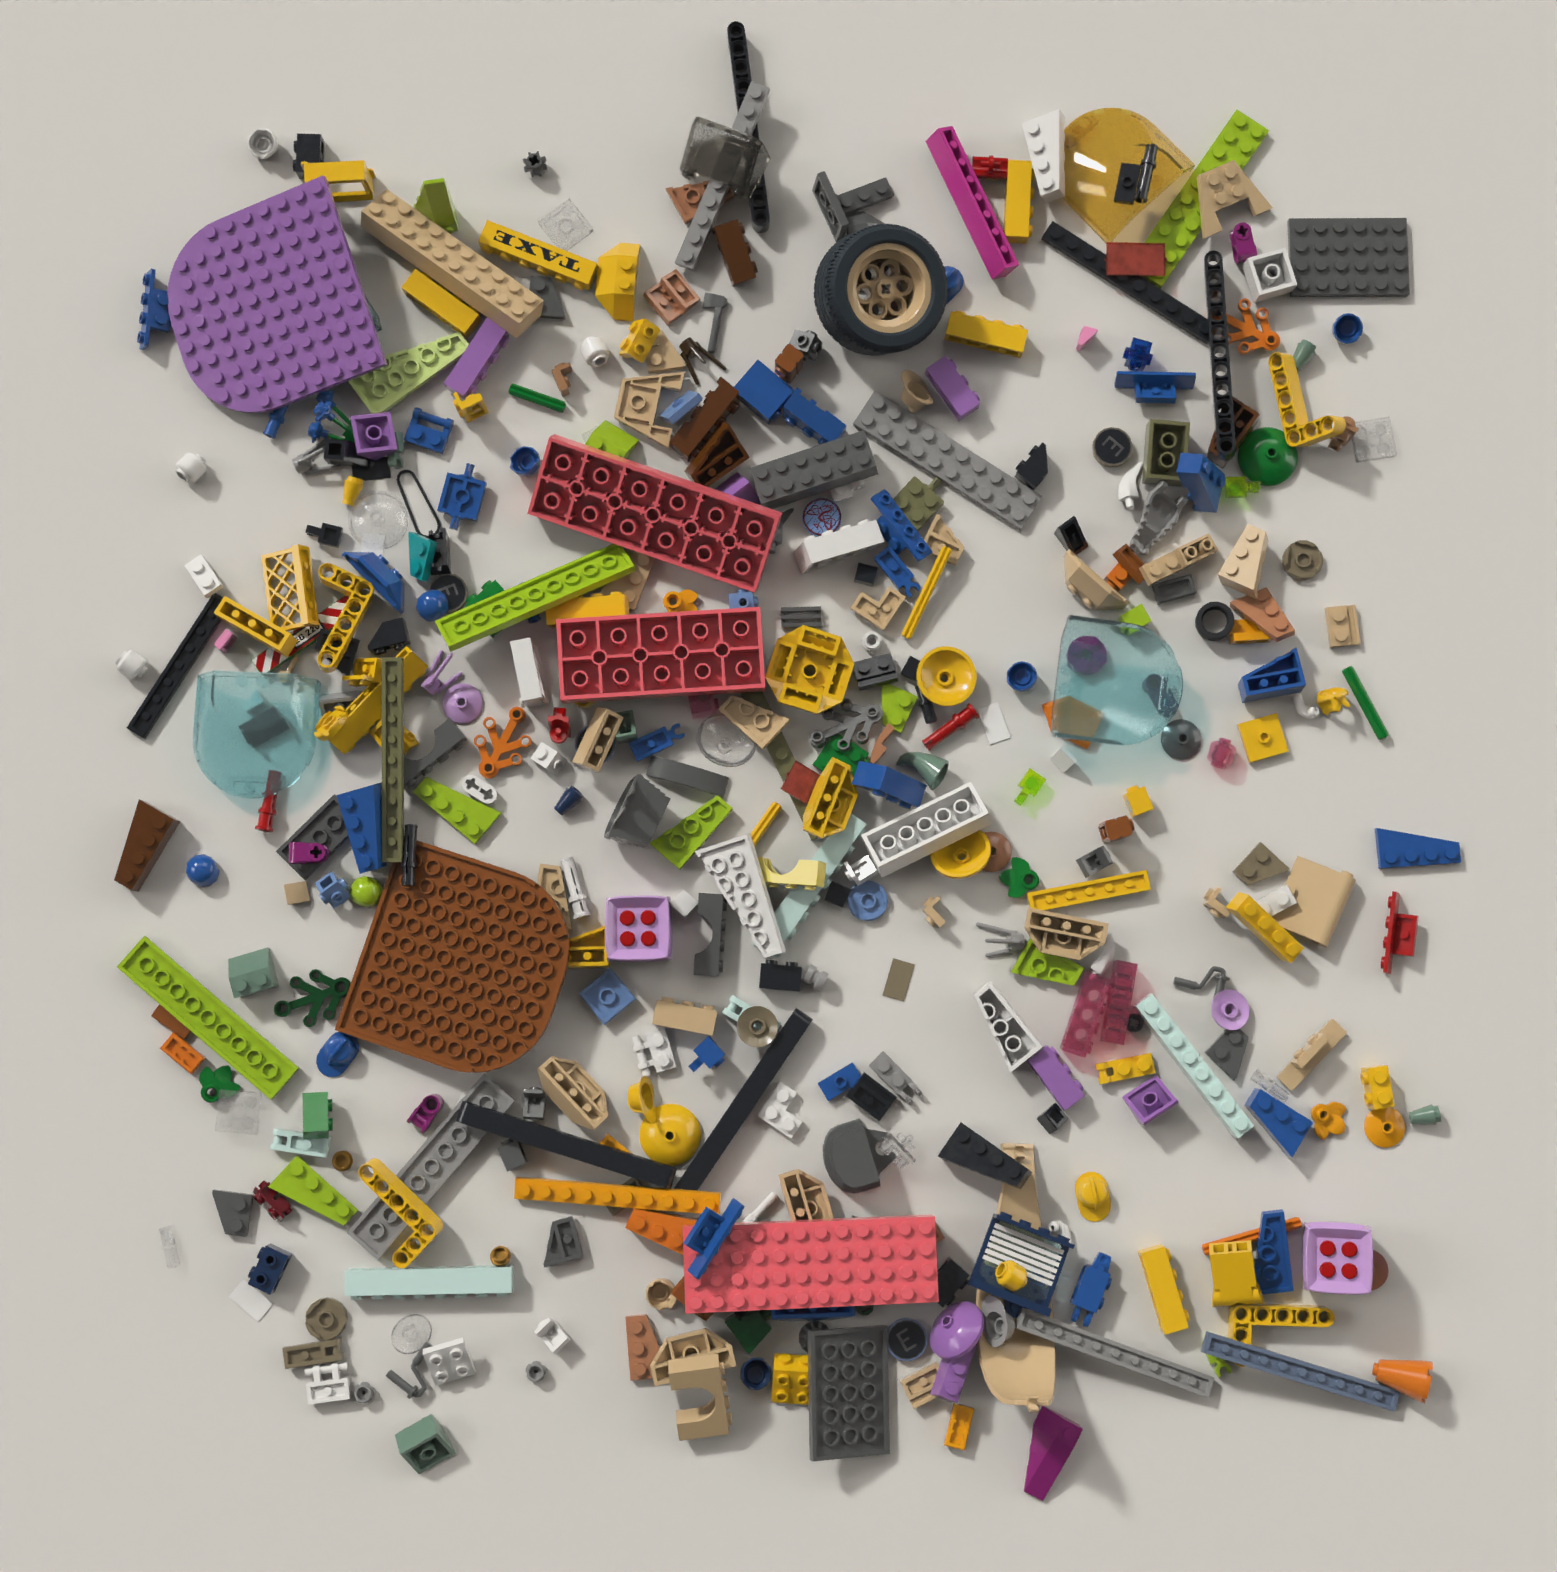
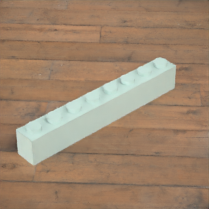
M852 813L845 830L828 836L812 858L813 861L826 863L824 888L817 887L816 891L804 890V886H798L797 889H791L774 913L783 943L787 938L789 940L793 938L797 932L795 926L798 922L803 923L809 915L806 910L810 905L814 907L820 899L818 893L822 888L826 890L832 881L829 878L833 872L838 873L844 864L841 860L845 855L850 856L855 848L852 844L856 838L861 840V835L866 833L867 830L864 829L866 823Z
M1147 994L1132 1006L1133 1009L1143 1018L1144 1023L1229 1133L1235 1138H1240L1254 1127L1247 1115L1153 994Z
M495 1265L406 1267L402 1269L398 1267L348 1268L345 1270V1296H351V1300L363 1299V1296H371V1299H384V1295H392V1299L405 1298V1295H413V1298H426V1295L434 1294V1298H445L446 1294H455L456 1298L467 1297V1294H475V1297H488V1293H496L497 1297H506L514 1291V1265L501 1267Z

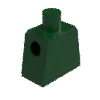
M759 1310L748 1317H742L740 1321L736 1318L735 1313L725 1319L726 1325L748 1354L772 1330V1326L768 1322L771 1318V1310Z

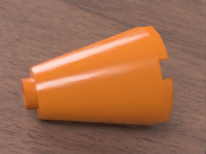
M1379 1359L1378 1363L1374 1362L1372 1375L1376 1376V1381L1425 1404L1432 1378L1429 1374V1369L1433 1370V1362Z

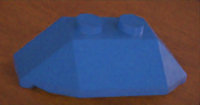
M344 552L342 554L400 614L404 612V583L400 580L403 576L395 568L391 571L387 566L389 562L381 554L379 556L374 552Z
M854 1306L771 1310V1320L790 1322L836 1320L855 1317Z

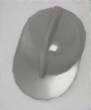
M993 1295L985 1297L981 1307L984 1316L985 1338L992 1347H999L1005 1340L1012 1338L1015 1330L1014 1319L1005 1311L999 1298Z

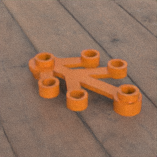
M1244 298L1238 303V309L1242 313L1244 322L1226 314L1227 324L1240 330L1232 334L1228 332L1229 345L1231 342L1248 337L1258 339L1252 343L1241 342L1237 348L1241 355H1246L1249 351L1259 348L1273 351L1279 346L1280 337L1276 332L1271 331L1267 320L1269 313L1266 308H1259L1255 313L1256 319L1260 321L1262 332L1255 327L1249 309L1251 306L1250 300ZM1241 303H1246L1247 308H1243ZM1259 312H1263L1265 317H1261ZM1214 316L1213 319H1214V320H1220L1221 317H1220V316ZM1272 338L1274 343H1269L1267 339ZM1241 346H1246L1247 351H1243Z
M513 707L510 710V720L500 739L495 728L496 721L492 717L484 719L483 725L488 730L494 751L489 756L485 746L487 740L483 735H477L474 738V744L478 747L482 762L479 764V772L483 777L488 779L494 778L498 774L499 769L512 765L518 766L522 763V756L518 753H513L510 758L498 761L501 754L521 747L528 748L532 744V740L528 735H523L519 740L507 743L516 725L522 723L526 718V713L521 707ZM519 711L521 713L520 717L514 718V712ZM488 720L493 721V725L491 727H488L486 725V722ZM483 738V744L478 745L477 739ZM524 738L529 739V743L527 745L522 744V740ZM514 756H519L520 760L518 763L512 761ZM487 765H492L490 772L485 770Z

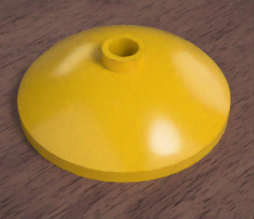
M942 646L934 648L924 655L917 667L916 679L918 687L926 699L936 705L948 707L962 703L972 694L976 685L977 675L975 666L967 654L954 647ZM941 676H945L947 682H942Z
M979 830L930 854V859L934 868L940 874L948 878L964 879L979 873L986 866L990 859L991 846L985 833Z
M663 1104L656 1107L655 1123L650 1124L644 1118L641 1124L639 1136L642 1149L651 1160L669 1166L680 1165L688 1161L699 1147L701 1141L699 1122L690 1110L681 1105ZM672 1132L674 1135L673 1139H667L666 1133Z

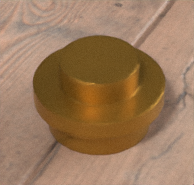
M345 1150L336 1152L332 1158L333 1167L338 1171L350 1169L353 1164L352 1155Z
M497 1246L490 1253L492 1264L498 1267L505 1266L511 1259L509 1249L504 1246Z

